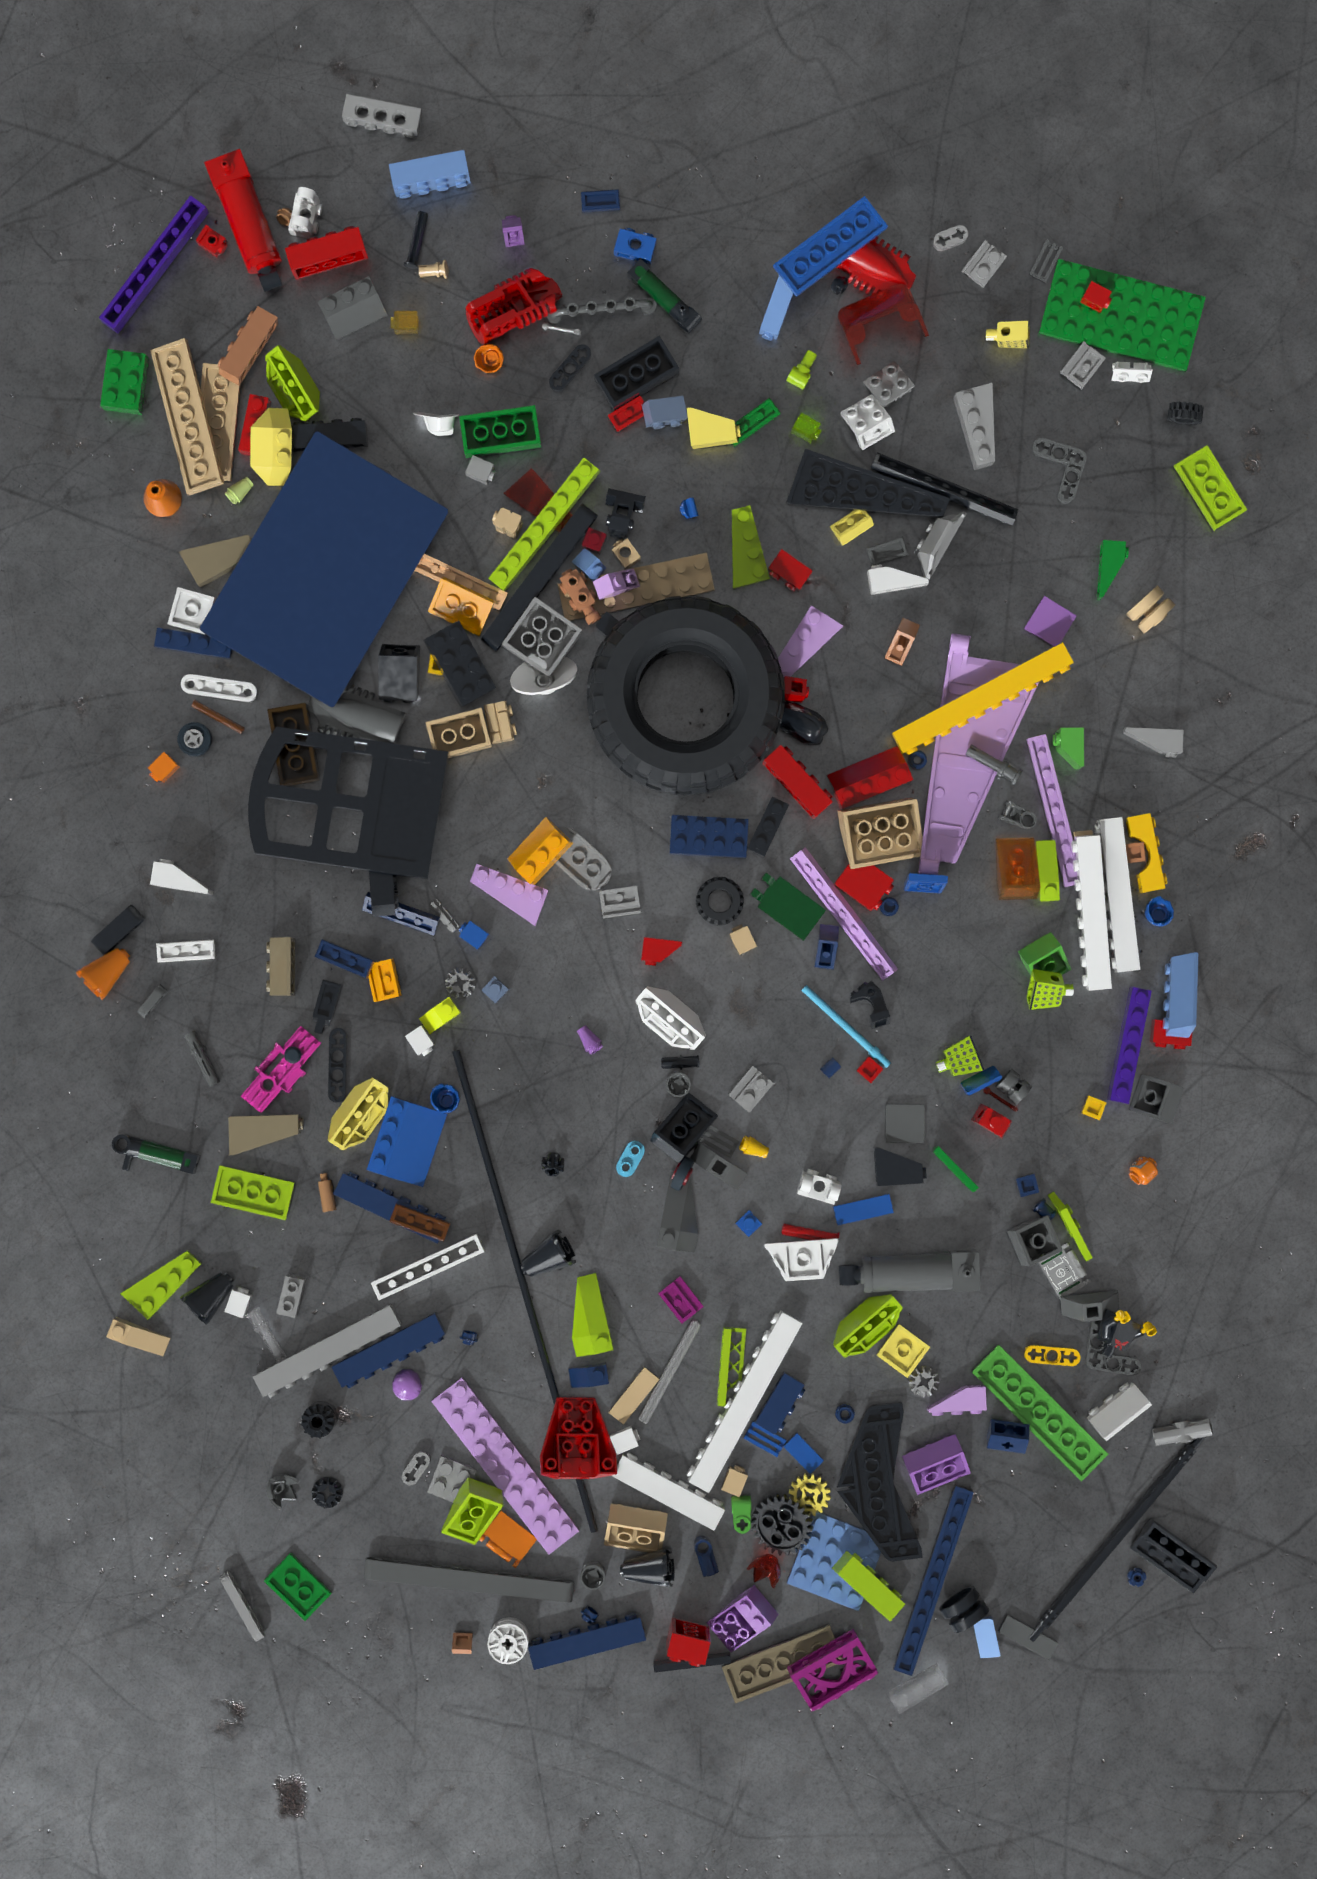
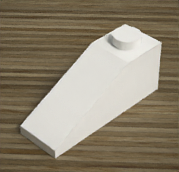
M882 565L871 566V569L867 571L871 595L927 586L929 583L927 578L890 567H882Z

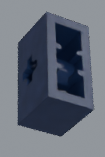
M991 1419L987 1432V1448L1025 1454L1029 1442L1030 1424Z

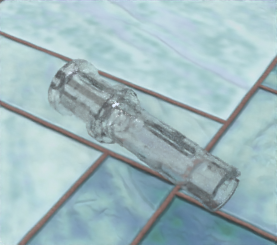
M258 1306L245 1314V1317L249 1318L254 1326V1332L260 1334L276 1363H279L287 1358V1355L270 1330L269 1321L265 1320L260 1312L261 1308Z

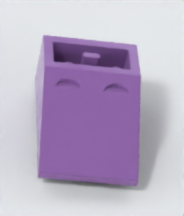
M753 1585L707 1622V1625L732 1653L770 1627L779 1614L757 1587Z

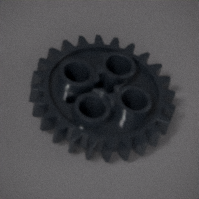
M776 1493L774 1499L769 1495L767 1500L762 1499L761 1504L757 1505L756 1510L752 1514L754 1518L751 1520V1523L755 1524L752 1530L757 1531L754 1538L760 1537L761 1539L758 1544L765 1543V1550L771 1547L772 1554L775 1550H778L779 1556H781L783 1551H785L787 1556H789L791 1551L796 1554L798 1549L803 1550L804 1545L809 1543V1539L813 1535L811 1532L814 1526L810 1525L813 1519L808 1518L811 1512L804 1511L806 1505L800 1506V1499L794 1502L793 1495L790 1499H787L785 1493L782 1498H780L778 1493ZM783 1510H787L790 1515L784 1514ZM766 1517L772 1518L774 1522L768 1521ZM791 1527L797 1528L799 1532H794ZM775 1534H779L782 1539H778Z

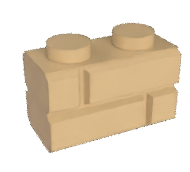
M502 507L499 511H495L492 518L497 532L504 535L507 534V536L513 539L518 537L523 526L521 515L514 512L511 513L510 510Z
M506 701L483 705L491 744L514 740L513 735H517L515 723L511 724L510 716H513L511 705H507Z

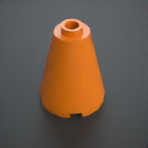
M158 479L147 485L144 492V504L153 515L157 517L172 516L181 506V490L174 482L167 479Z
M116 948L80 968L76 974L79 978L83 977L85 979L84 984L97 997L103 1000L130 963L128 959L130 955L123 948L121 950Z

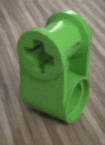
M751 1495L731 1496L734 1529L741 1534L747 1533L751 1528ZM741 1519H744V1522L747 1523L743 1529H740V1526L737 1525Z

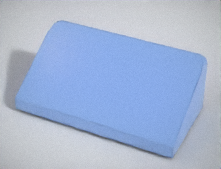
M992 1616L984 1617L974 1625L980 1658L999 1657L1000 1651Z

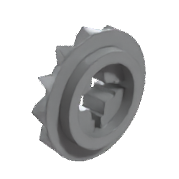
M465 968L453 969L445 979L446 990L455 998L468 997L476 986L474 975ZM457 975H459L461 980H468V982L463 984V991L459 986H452L457 982Z
M920 1366L915 1368L910 1374L909 1387L917 1396H931L938 1390L939 1377L931 1367ZM920 1374L925 1379L932 1377L927 1382L929 1387L928 1389L924 1385H919V1383L921 1382V1377L919 1376Z

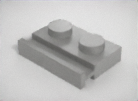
M985 240L963 268L962 272L984 288L1007 256Z
M1083 342L1060 373L1082 390L1106 358L1088 346L1086 342Z
M637 886L599 891L603 919L641 913Z
M752 1066L728 1095L750 1113L774 1083Z

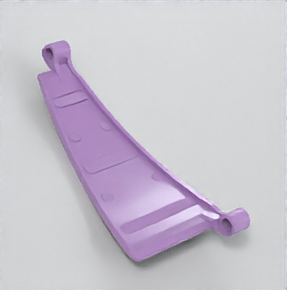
M952 633L940 707L1021 664L968 657L971 636ZM1036 688L1029 692L1026 690L1019 692L1020 696L1012 701L1009 699L1002 701L1003 705L995 710L992 708L985 710L986 714L978 719L975 717L968 719L969 723L961 728L958 726L951 728L952 732L944 737L941 735L936 736L923 829L919 874L938 875L940 861L947 863L957 862L997 772L966 756V752L972 744L994 758L1003 761Z

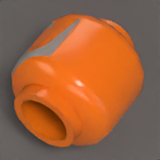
M1141 1156L1129 1168L1130 1178L1138 1185H1147L1158 1174L1157 1163L1151 1157Z

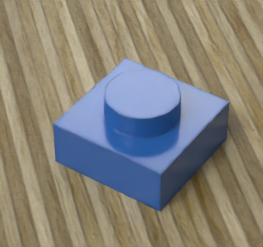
M750 1210L735 1223L748 1237L762 1225Z

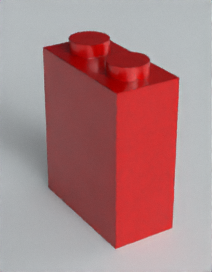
M848 864L834 885L871 912L873 909L877 910L883 902L881 897L884 893L888 895L893 889L894 885L892 882L894 879L874 865L850 869Z

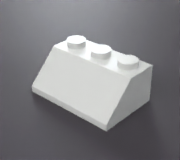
M1128 1382L1123 1384L1119 1388L1120 1392L1115 1396L1113 1394L1108 1396L1103 1401L1104 1404L1098 1408L1096 1406L1088 1413L1087 1419L1106 1441L1152 1406L1149 1400L1132 1382L1130 1384Z

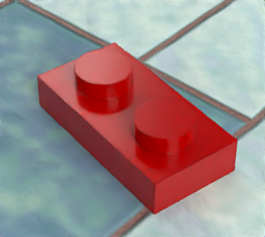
M641 396L608 415L617 432L644 417L642 405L645 402Z

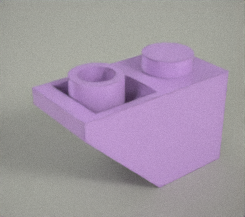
M634 568L608 573L593 581L599 600L640 587Z

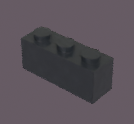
M772 796L747 848L748 851L763 858L765 857L789 804Z

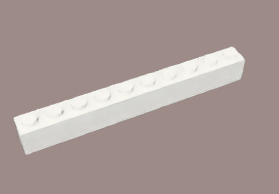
M780 1310L779 1314H774L770 1330H766L761 1338L763 1343L760 1347H756L752 1354V1357H754L751 1364L748 1363L743 1370L744 1377L742 1382L737 1381L733 1389L735 1391L733 1397H729L726 1401V1406H724L726 1410L723 1415L719 1414L717 1417L715 1430L709 1432L705 1440L707 1442L705 1448L699 1450L695 1466L691 1465L687 1472V1476H689L687 1478L688 1482L708 1493L802 1325L800 1320Z

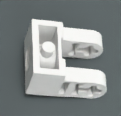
M306 187L298 188L288 228L290 235L311 238L314 234H317L319 227L317 217L321 215L323 205L320 204L319 197L314 190ZM304 213H310L311 217L308 219L306 217H303L302 215Z
M808 1169L807 1172L803 1171L796 1193L834 1205L835 1201L838 1200L842 1187L841 1182L837 1181V1177L826 1174V1177L818 1175V1171ZM816 1181H823L824 1189L822 1191L814 1189Z

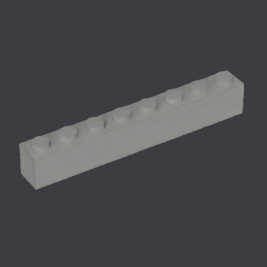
M390 1304L255 1374L253 1379L262 1396L268 1395L271 1398L280 1393L278 1389L284 1386L288 1389L296 1385V1380L302 1377L305 1380L314 1375L313 1371L317 1369L323 1371L331 1366L330 1362L336 1359L340 1362L348 1358L347 1354L353 1350L355 1353H358L365 1349V1344L371 1342L373 1345L381 1341L382 1335L388 1333L390 1336L400 1331L398 1327L402 1323L393 1305Z

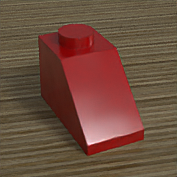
M644 937L641 961H645V965L656 966V962L661 963L680 948L682 942Z

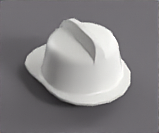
M413 413L414 415L423 416L428 431L437 436L453 434L455 417L459 416V414Z

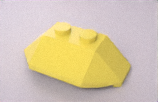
M268 408L251 426L250 466L266 485L284 486L291 471L292 427L287 408Z
M375 1078L368 1079L354 1086L333 1115L327 1140L341 1150L365 1142L386 1113L388 1107V1087Z

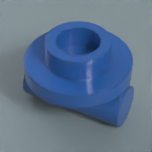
M694 497L683 500L680 505V512L687 519L699 516Z

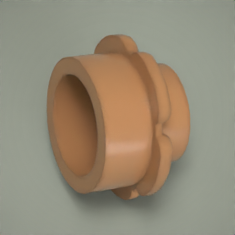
M289 208L279 209L276 216L277 221L284 226H288L292 210Z

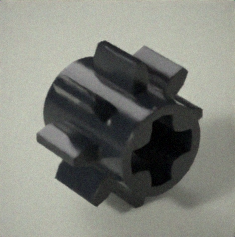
M555 1152L548 1153L546 1157H542L541 1170H545V1174L548 1176H557L559 1171H564V1158H561Z

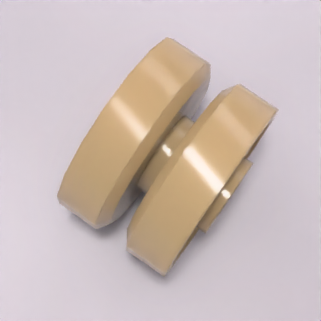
M1158 585L1126 614L1132 621H1136L1142 615L1145 616L1138 623V628L1144 634L1151 627H1155L1176 605L1170 598H1166L1160 604L1157 603L1164 595L1163 590Z

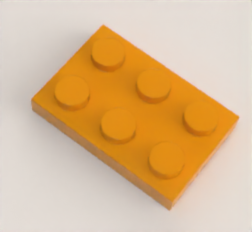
M443 576L428 612L450 623L459 620L463 629L480 636L495 601Z

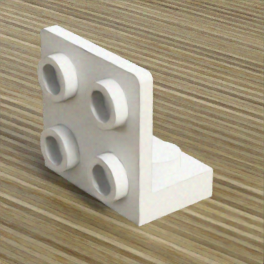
M873 394L841 412V416L855 433L858 445L862 450L895 432L890 415Z

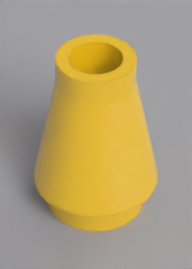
M744 1136L739 1150L743 1151L744 1154L766 1158L769 1147L764 1146L752 1136Z

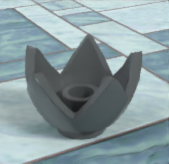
M277 1475L270 1478L266 1485V1492L270 1502L277 1509L281 1510V1500H297L291 1485L297 1484L299 1480L288 1475Z

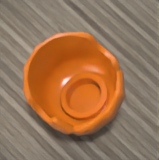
M494 344L481 345L474 354L475 366L485 373L497 372L504 362L502 350Z

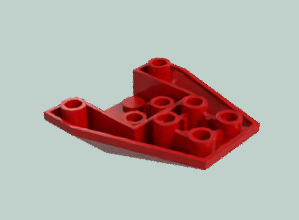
M556 1398L540 1453L541 1475L554 1479H595L617 1475L616 1453L595 1398Z

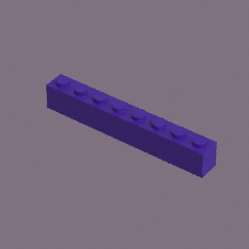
M191 195L100 315L99 319L102 323L119 334L209 214L206 206Z

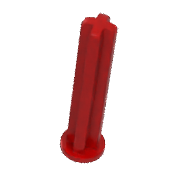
M783 1224L781 1231L782 1235L806 1240L839 1238L840 1232L834 1234L789 1224Z

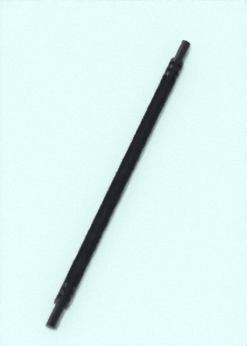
M1206 1437L1194 1439L1190 1445L1187 1444L1039 1620L1040 1623L1029 1637L1032 1642L1038 1638L1045 1628L1048 1629L1193 1457L1196 1453L1195 1450Z

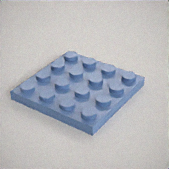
M816 1511V1516H813V1514L811 1516L813 1522L810 1525L814 1526L811 1532L813 1535L809 1539V1543L804 1545L803 1550H798L787 1579V1584L859 1611L864 1598L831 1568L848 1551L851 1555L856 1553L862 1558V1565L865 1567L869 1565L875 1570L881 1551L865 1529Z

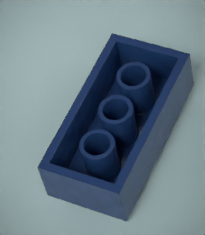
M672 815L670 855L746 859L749 819Z

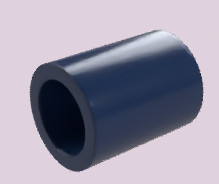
M832 1057L820 1070L830 1079L841 1066Z

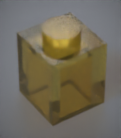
M394 311V317H391V329H394L395 334H419L417 311Z

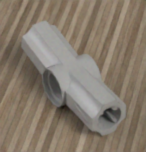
M1210 1419L1178 1422L1172 1424V1426L1152 1429L1155 1446L1170 1443L1192 1442L1193 1439L1213 1436Z

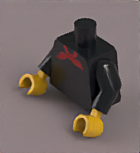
M1106 1309L1097 1335V1339L1105 1342L1101 1354L1111 1358L1116 1348L1125 1352L1134 1339L1144 1336L1145 1332L1147 1336H1153L1157 1333V1329L1151 1322H1145L1143 1328H1141V1325L1131 1321L1127 1311L1119 1310L1115 1313Z

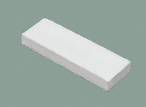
M214 939L156 943L158 963L216 959Z

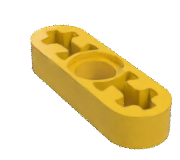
M1028 1345L1024 1350L1025 1359L1031 1363L1075 1366L1081 1359L1080 1353L1074 1348ZM1035 1349V1352L1042 1353L1041 1349H1044V1360H1041V1356H1034V1359H1031L1028 1352ZM1050 1350L1057 1352V1358L1054 1361L1047 1359V1353ZM1060 1351H1063V1355H1070V1352H1073L1076 1359L1070 1362L1069 1359L1062 1358L1063 1362H1060Z

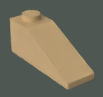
M119 1317L113 1319L106 1336L122 1344L160 1356H164L171 1339Z

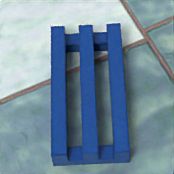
M752 1421L743 1437L745 1440L778 1457L779 1452L787 1441L777 1434L774 1435L757 1425L754 1421ZM755 1427L763 1431L764 1433L772 1436L773 1438L779 1440L780 1444H777L772 1440L764 1437L763 1435L755 1432L753 1428ZM752 1434L777 1448L776 1451L749 1437V1435Z

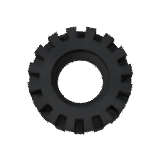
M1179 401L1169 403L1167 419L1177 424H1201L1204 406L1197 403L1193 404L1192 402Z

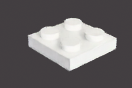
M178 587L167 624L206 635L200 630V626L216 598Z

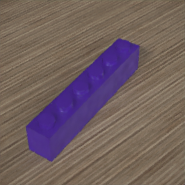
M1129 987L1107 1100L1125 1104L1130 1102L1151 990Z

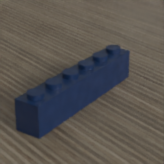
M351 1171L342 1174L333 1193L390 1221L396 1203L446 1221V1216L437 1212L434 1215L428 1212L429 1208L421 1204L415 1206L411 1204L412 1200L404 1196L398 1198L393 1195L394 1192L385 1187L381 1190L376 1187L377 1184L368 1179L362 1181L358 1179V1174ZM407 1229L437 1244L440 1241L438 1239Z
M435 1312L334 1364L331 1368L341 1387L347 1386L351 1388L358 1384V1379L364 1377L366 1380L375 1375L374 1371L380 1368L383 1371L393 1366L391 1362L397 1359L399 1362L407 1359L412 1351L415 1350L418 1353L427 1348L426 1344L430 1342L436 1344L442 1341L446 1331Z
M630 1613L625 1615L624 1619L617 1620V1618H611L606 1620L605 1624L592 1623L587 1625L586 1629L573 1628L567 1634L554 1633L550 1635V1638L544 1640L542 1637L535 1638L528 1644V1650L533 1669L536 1670L646 1641V1634L641 1614Z

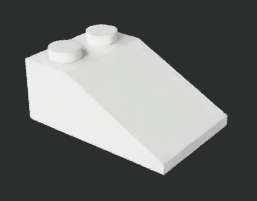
M160 859L159 862L153 863L150 885L213 895V890L179 866L174 865V861Z

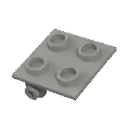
M895 361L863 381L883 408H887L893 401L896 402L897 398L901 399L904 394L911 392V389L915 387Z

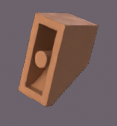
M902 618L885 659L902 666L920 625Z

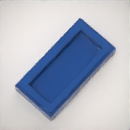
M798 1433L793 1435L783 1445L809 1474L824 1461Z

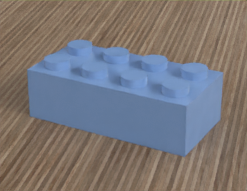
M464 150L389 164L396 197L408 198L411 194L416 193L425 195L430 193L431 190L445 191L449 189L448 187L452 186L461 188L471 183Z

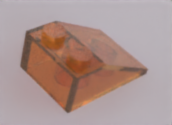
M1034 838L996 839L999 900L1037 899L1040 881Z

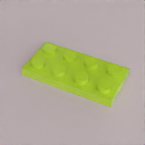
M1208 445L1174 465V468L1213 531L1247 511V508Z
M219 1165L211 1203L287 1220L295 1182Z

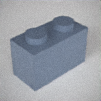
M683 396L648 400L642 405L646 428L660 429L670 424L671 427H677L682 425V422L688 418Z

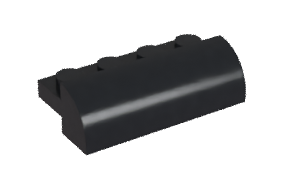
M1153 1519L1144 1525L1142 1532L1130 1546L1134 1552L1193 1594L1203 1581L1206 1582L1217 1569L1215 1563Z

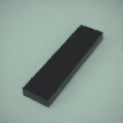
M730 1652L707 1655L706 1664L700 1665V1667L730 1664ZM670 1659L653 1661L655 1673L698 1668L690 1665L689 1661L681 1660V1662H675Z

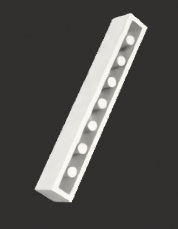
M1122 817L1101 819L1094 825L1095 835H1100L1104 893L1106 896L1105 907L1108 913L1107 931H1110L1108 946L1109 950H1112L1113 958H1110L1111 969H1114L1115 973L1140 970Z
M1100 835L1074 836V841L1071 842L1072 852H1075L1076 860H1073V870L1077 872V879L1074 880L1075 890L1079 894V898L1076 899V908L1080 910V918H1077L1078 929H1081L1082 937H1079V946L1083 948V956H1080L1081 967H1084L1085 975H1082V984L1089 991L1112 989Z

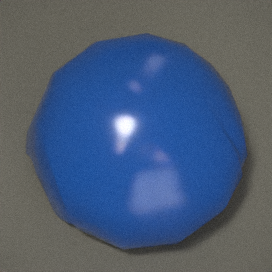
M1162 896L1152 898L1145 907V917L1152 925L1162 927L1169 924L1173 919L1174 909L1171 902L1163 899Z
M438 1084L432 1089L430 1094L433 1108L441 1113H451L458 1107L460 1102L459 1092L452 1085Z

